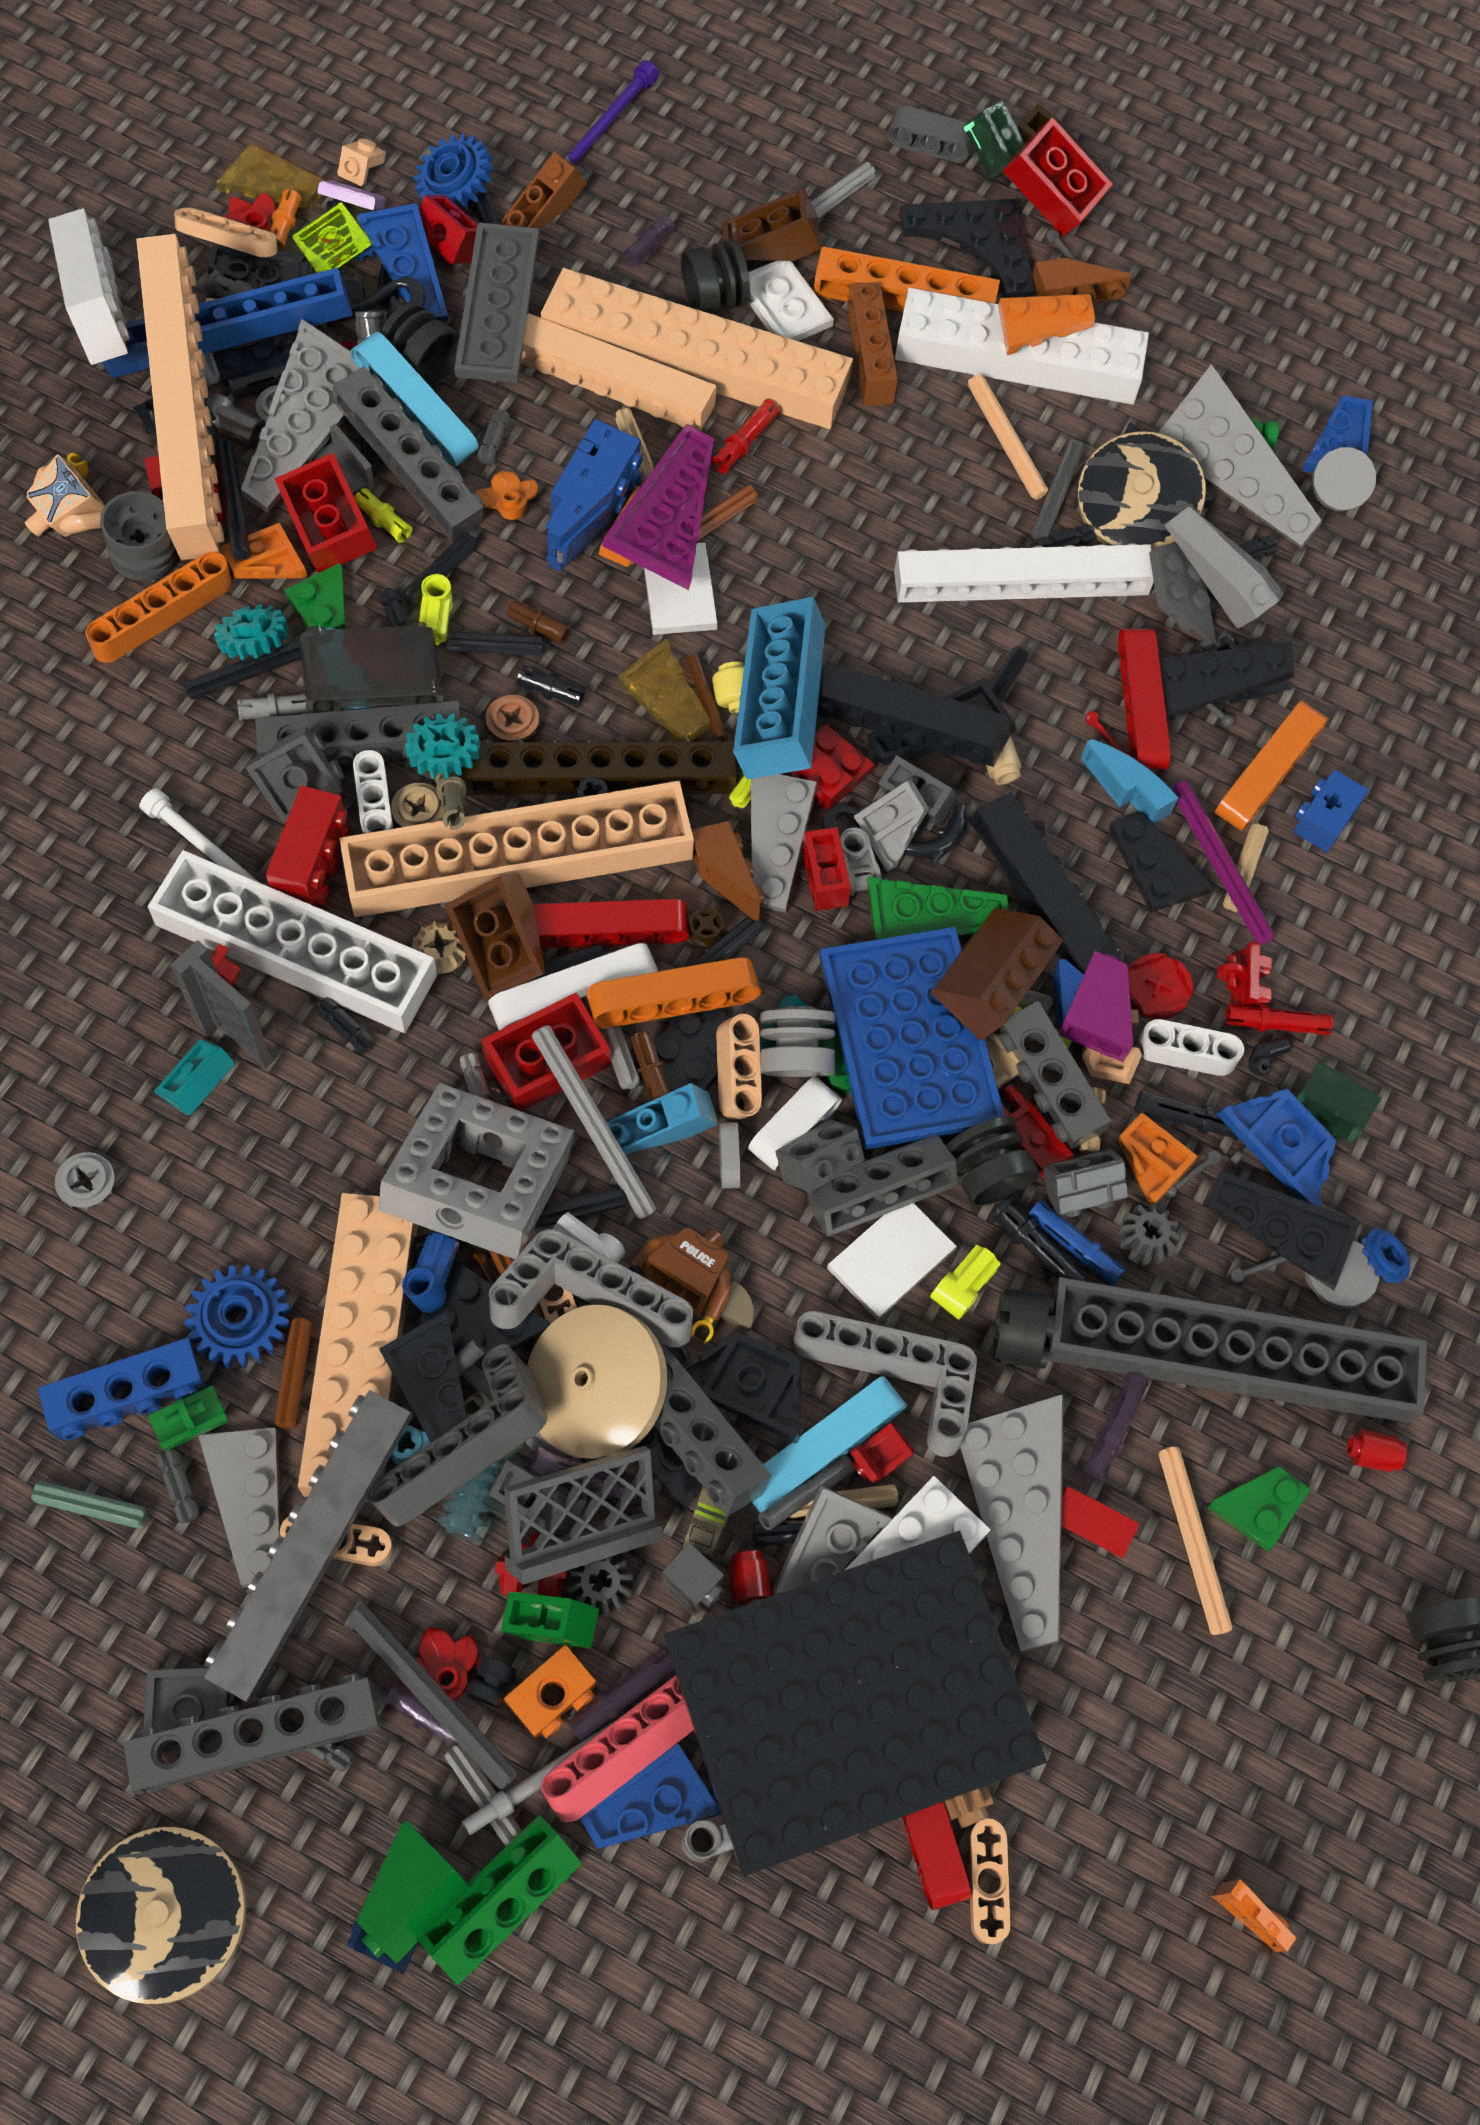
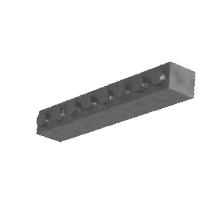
M371 1390L368 1391L365 1397L360 1394L353 1403L348 1414L353 1419L346 1431L340 1429L333 1438L328 1449L333 1454L326 1466L320 1464L314 1471L308 1483V1486L312 1487L310 1494L305 1502L299 1500L294 1506L288 1518V1521L292 1523L285 1537L279 1535L272 1544L267 1557L272 1559L264 1574L258 1571L252 1579L246 1592L251 1597L243 1610L238 1607L234 1611L225 1628L230 1631L222 1646L219 1644L215 1645L204 1666L209 1668L204 1677L205 1679L246 1702L253 1700L414 1416L408 1410Z

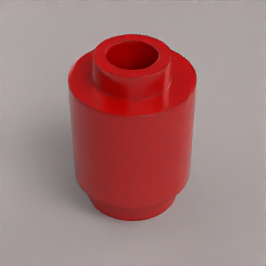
M1360 1428L1356 1435L1351 1434L1349 1437L1347 1456L1352 1457V1463L1355 1466L1391 1473L1393 1470L1401 1471L1403 1469L1407 1456V1444L1405 1441L1398 1440V1437L1395 1435Z
M752 1550L733 1554L731 1556L732 1564L729 1565L734 1604L745 1606L772 1596L767 1560L762 1558V1552Z

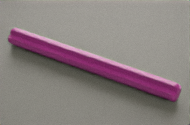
M1186 781L1175 783L1172 786V791L1178 797L1177 804L1253 939L1260 945L1269 943L1273 940L1274 932L1191 786Z

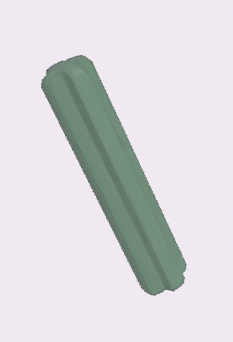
M38 1481L35 1484L31 1499L38 1504L137 1529L143 1526L147 1510L143 1506L44 1481Z

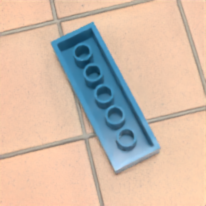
M814 596L751 610L733 750L747 780L810 769L812 766L826 627Z

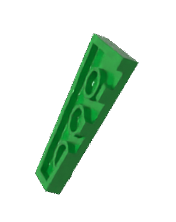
M873 877L866 878L874 940L956 927L958 936L971 935L976 932L994 908L1009 910L1007 895L965 889L958 890L942 886L882 880Z

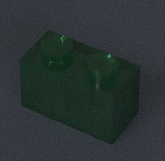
M1003 100L983 110L963 125L990 180L1003 174L1002 170L1025 145Z
M1321 1061L1312 1070L1296 1096L1303 1106L1323 1126L1327 1127L1334 1136L1340 1139H1347L1350 1142H1353L1363 1131L1382 1098Z

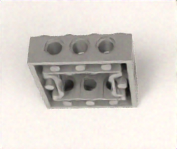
M439 1083L381 1180L378 1211L516 1259L523 1251L569 1160L574 1130ZM457 1137L460 1138V1145L465 1151L475 1155L476 1153L503 1161V1165L514 1168L501 1193L438 1171L443 1161L448 1162L451 1147Z

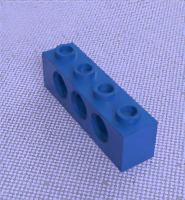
M185 1338L38 1387V1392L48 1430L57 1440L62 1438L67 1441L77 1439L86 1433L85 1430L99 1425L102 1428L115 1426L123 1421V1417L137 1412L139 1415L153 1413L161 1408V1404L173 1400L176 1401L180 1398H187L206 1389L195 1347L189 1338ZM159 1373H170V1378L166 1384L159 1387L153 1386V1380ZM132 1385V1392L128 1397L124 1399L115 1398L116 1392L121 1386ZM88 1397L95 1398L94 1405L90 1410L78 1412V1406L82 1400Z

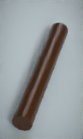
M691 654L687 657V662L714 739L726 741L728 736L698 654Z

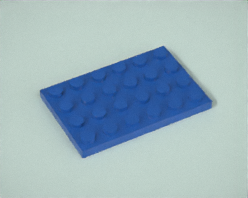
M956 927L823 948L819 951L820 963L831 1009L835 1013V1026L865 1150L922 1140L936 1135L940 1137L962 1133L977 1124L1004 1116L985 1039L980 1041L930 993L961 952Z

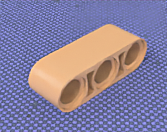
M738 1014L722 1022L717 1028L716 1034L719 1109L725 1118L732 1121L741 1120L756 1114L762 1103L759 1026L752 1016ZM734 1025L738 1026L742 1032L741 1040L734 1034ZM735 1060H738L743 1066L742 1075L735 1070ZM737 1095L742 1097L744 1101L743 1111L736 1105Z

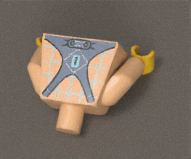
M70 453L67 461L60 455H57L49 465L40 467L37 471L33 485L27 492L28 500L37 511L24 522L28 529L37 537L41 536L49 527H52L64 537L101 528V513L105 504L83 478L89 473L87 461H81L80 455L77 453Z

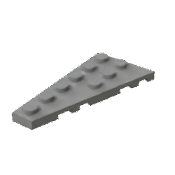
M301 319L295 342L292 344L286 368L282 372L272 400L265 427L262 428L255 455L252 456L241 487V496L266 513H269L282 497L274 478L310 463L331 438L329 427L334 424L340 427L345 421L346 417L333 402V385L359 369L352 359L349 350L303 319Z
M1211 364L1158 433L1177 440L1195 456L1206 482L1302 549L1320 527L1322 520Z
M1063 1394L968 1423L960 1445L982 1522L991 1529L986 1536L1021 1652L1060 1641Z

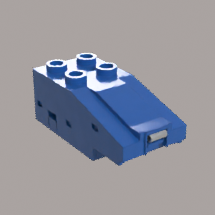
M594 419L584 439H582L551 492V519L546 525V529H548V555L546 561L549 562V567L558 571L564 569L611 525L616 514L621 513L628 501L627 495L631 489L634 490L639 485L642 478V473L639 472L643 461V455L640 454V439Z

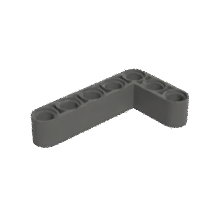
M508 1344L495 1346L485 1355L482 1361V1367L494 1400L376 1481L368 1495V1499L393 1526H402L536 1435L546 1424L548 1419L547 1412L533 1375Z

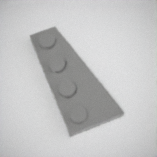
M781 774L751 779L752 868L754 873L752 880L754 885L759 884L763 892L764 904L760 905L761 908L785 913L787 911L802 850L803 835L807 829L817 788V782Z
M276 1428L198 1436L240 1584L243 1588L249 1587L258 1571L264 1574L272 1560L267 1557L268 1552L276 1538L280 1535L278 1431Z

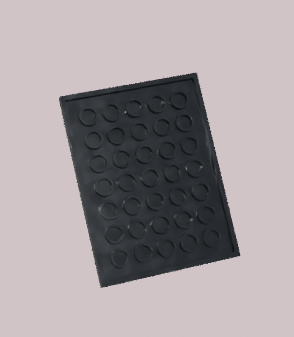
M960 1530L663 1634L742 1877L1048 1763Z

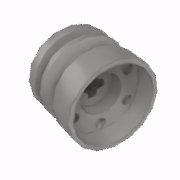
M787 1006L760 1013V1023L776 1026V1028L760 1031V1037L776 1041L775 1047L760 1050L761 1075L821 1077L835 1074V1051L819 1047V1041L835 1037V1031L819 1028L822 1025L835 1023V1013L807 1006Z

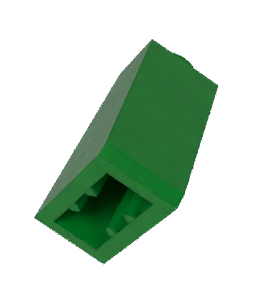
M407 1820L400 1826L356 1920L367 1933L362 1942L378 1959L386 1953L395 1964L410 1951L469 1888L468 1884Z

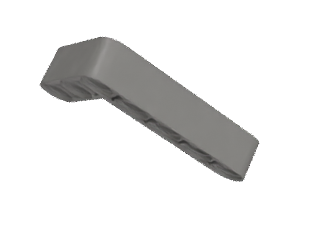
M547 1229L538 1233L489 1290L490 1318L494 1325L502 1329L517 1327L551 1287L556 1284L592 1305L612 1306L635 1315L651 1329L658 1341L666 1346H684L689 1342L692 1334L693 1309L686 1300L555 1229Z
M809 1311L799 1317L793 1338V1347L800 1356L935 1387L927 1444L934 1454L941 1457L952 1456L959 1450L968 1425L977 1366V1356L970 1347L817 1311ZM805 1333H813L818 1337H810ZM842 1341H849L854 1345H846ZM878 1349L887 1350L890 1354L882 1353ZM915 1357L923 1358L927 1362L918 1361ZM951 1365H956L962 1368L963 1370H957L953 1368ZM946 1397L954 1398L958 1403H953L946 1399ZM940 1430H947L954 1436H947Z

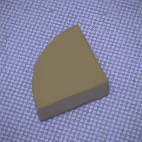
M733 1281L730 1297L720 1318L750 1332L754 1319L753 1303L748 1292L740 1284Z

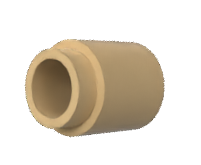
M1011 736L995 766L986 765L990 778L994 779L997 785L1011 783L1021 776V763Z

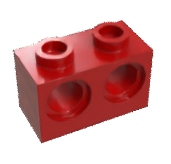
M838 827L804 832L802 855L814 910L819 911L848 906L851 885Z

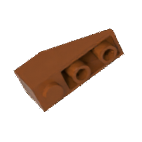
M553 152L499 225L541 229L570 207L587 182L572 165Z
M1067 258L1035 262L1032 275L1036 291L1035 297L1091 294L1092 303L1125 298L1132 277L1129 272Z
M729 821L692 829L694 839L693 861L700 878L754 921L759 920L760 905L764 904V896L761 886L759 884L754 885L752 880L754 873L750 859H744L742 855L743 843L740 834L733 832Z

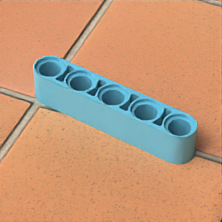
M374 332L351 349L352 359L360 369L364 366L371 375L375 374L379 377L386 393L391 398H396L404 409V414L411 422L415 421L421 427L424 437L430 445L434 444L439 448L444 461L455 468L479 449L478 442L471 431L385 336L379 332Z
M885 1376L879 1377L800 1436L797 1444L792 1442L764 1463V1467L772 1476L763 1495L752 1503L760 1513L833 1462L842 1456H846L897 1417L907 1407V1404Z

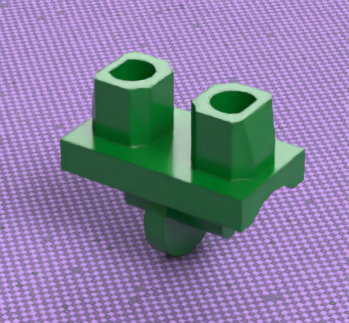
M213 1385L187 1398H180L174 1404L148 1415L164 1452L229 1422Z

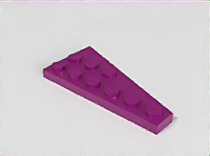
M686 424L608 531L602 546L689 591L714 438Z

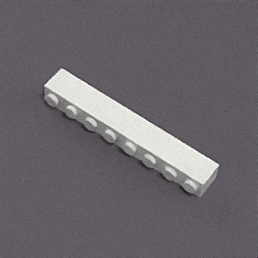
M1132 543L1115 546L1099 544L1096 546L1079 547L1067 545L1064 547L1035 546L1032 548L1003 547L1001 549L971 548L969 550L900 551L897 553L894 568L897 600L899 603L1149 595L1154 583L1149 556L1151 545Z

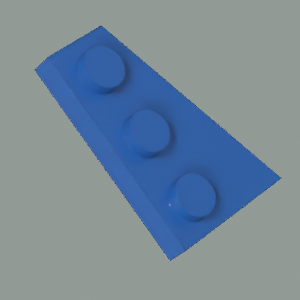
M1342 395L1301 471L1313 473L1316 464L1328 452L1340 447L1355 448L1364 452L1368 457L1373 401Z
M677 1743L579 1819L599 1850L720 1815L721 1811Z

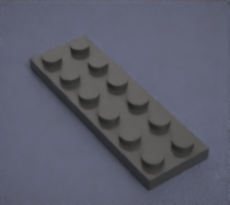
M478 223L454 367L455 377L518 383L539 243V228Z

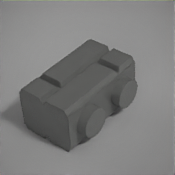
M1112 1149L1043 1167L1047 1184V1201L1059 1215L1066 1217L1078 1216L1082 1213V1209L1094 1206L1097 1208H1110L1116 1204V1201L1128 1197L1127 1183L1125 1181V1163Z

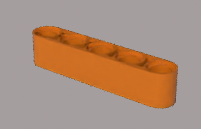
M207 552L92 621L87 626L85 635L94 657L103 663L113 662L226 593L232 586V578L225 556L218 552Z
M1301 700L1227 792L1214 813L1243 832L1313 743L1329 718Z
M735 958L601 981L591 985L586 990L591 1016L598 1028H611L742 1005L756 1000L761 995V988L753 963L748 958Z

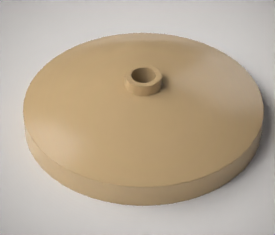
M587 1305L566 1312L552 1322L542 1333L531 1352L527 1364L547 1412L548 1419L539 1433L554 1448L573 1457L601 1459L631 1449L648 1434L663 1407L667 1390V1367L659 1341L641 1319L619 1308L607 1305Z

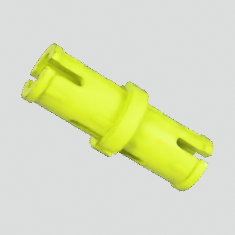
M368 488L361 489L365 497L357 492L354 498L359 508L371 517L372 523L376 527L385 529L398 543L405 541L401 534L407 539L410 537L412 526L395 514L394 508L389 503L381 502Z

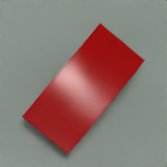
M1065 1486L1062 1491V1527L1108 1552L1124 1558L1140 1524L1104 1504Z

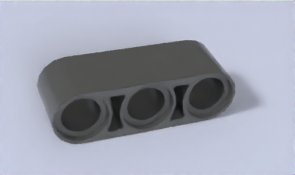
M901 106L895 112L887 136L889 141L897 147L961 163L968 158L976 131L970 123L910 106Z

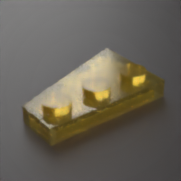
M249 144L218 179L216 184L218 191L229 193L230 189L243 191L244 196L255 198L257 194L267 193L278 203H280L284 190L289 189L288 198L290 197L291 190H294L302 198L299 207L310 209L322 195L317 193L319 182L325 180Z
M665 639L618 676V684L678 740L693 741L710 727V719L696 693L686 681L683 675L684 671L679 662H676L673 657L671 647Z

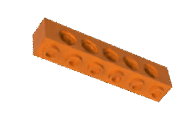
M822 246L815 275L814 293L820 297L848 302L850 284L880 282L885 309L904 312L908 288L995 304L1000 280Z

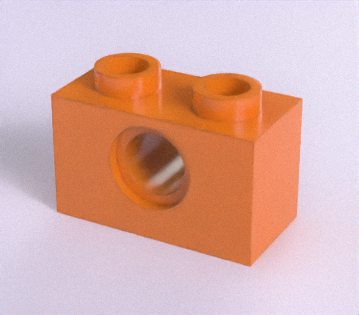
M565 1644L504 1698V1701L535 1740L542 1734L548 1739L564 1725L565 1722L561 1718L573 1707L577 1712L580 1711L595 1697L592 1690L597 1685L596 1680ZM552 1685L561 1687L565 1693L562 1702L555 1706H549L542 1700L543 1691Z

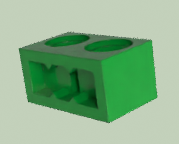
M509 1591L501 1631L531 1641L560 1645L566 1644L568 1646L591 1649L599 1608L569 1598Z

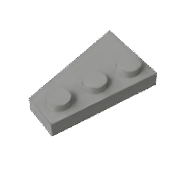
M821 1485L772 1589L773 1594L776 1595L841 1572L856 1555H859L868 1546L867 1543L881 1528L884 1529L892 1518L885 1513Z

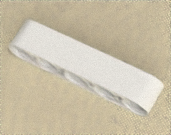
M640 943L502 991L491 997L488 1005L498 1029L501 1030L576 992L586 1009H588L586 990L597 982L659 971L647 944Z

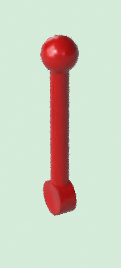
M1094 711L1088 712L1085 722L1090 726H1094L1111 747L1132 757L1129 752L1122 750L1098 721V713Z

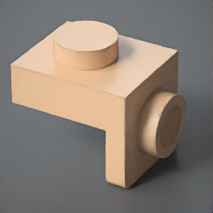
M359 139L356 142L343 145L338 175L359 186H363L366 184L369 168L384 164L386 151L377 148L376 144L368 139Z
M1085 1046L1082 1052V1059L1092 1077L1130 1084L1142 1057L1140 1049L1137 1047L1131 1048L1124 1063Z

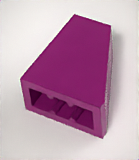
M1094 951L1058 1033L1060 1036L1124 1063L1133 1046L1127 964L1120 962L1114 955L1108 953L1101 954Z

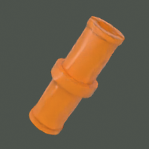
M289 189L283 191L278 209L274 210L271 216L272 226L269 232L277 236V244L279 242L278 251L284 250L289 232L294 229L296 224L295 215L302 198L294 190H291L289 198Z

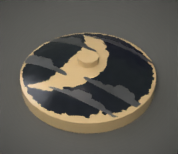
M1132 432L1120 435L1099 447L1084 466L1078 487L1080 515L1084 524L1093 527L1095 538L1102 544L1107 546L1132 543L1151 545L1152 551L1158 546L1176 543L1164 525L1190 506L1201 515L1206 494L1205 479L1195 456L1177 440L1154 432Z
M159 1827L141 1831L122 1840L111 1848L95 1865L84 1884L79 1898L76 1915V1934L81 1955L89 1971L107 1990L125 2000L136 2003H171L201 1991L223 1972L240 1944L247 1912L246 1893L241 1875L235 1863L223 1848L208 1837L195 1831L177 1827Z

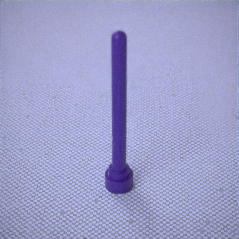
M643 60L634 69L633 81L568 155L570 162L577 163L641 89L650 88L658 80L659 72L651 62Z

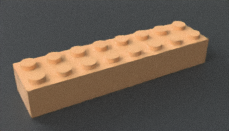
M342 1193L298 1482V1488L304 1497H308L312 1490L308 1483L316 1468L320 1464L326 1466L333 1452L328 1450L333 1438L340 1429L346 1431L353 1419L348 1414L360 1394L365 1397L368 1391L371 1390L394 1403L397 1381L379 1348L401 1337L404 1332L408 1296L403 1291L402 1282L413 1266V1242L417 1236L418 1225L378 1211L380 1196ZM384 1467L383 1471L381 1472L379 1478H381L382 1476H384L385 1467Z

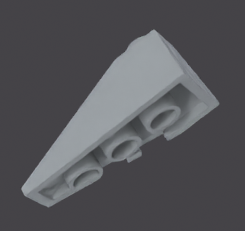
M1190 506L1164 525L1237 629L1258 618L1283 596L1284 593L1263 565Z

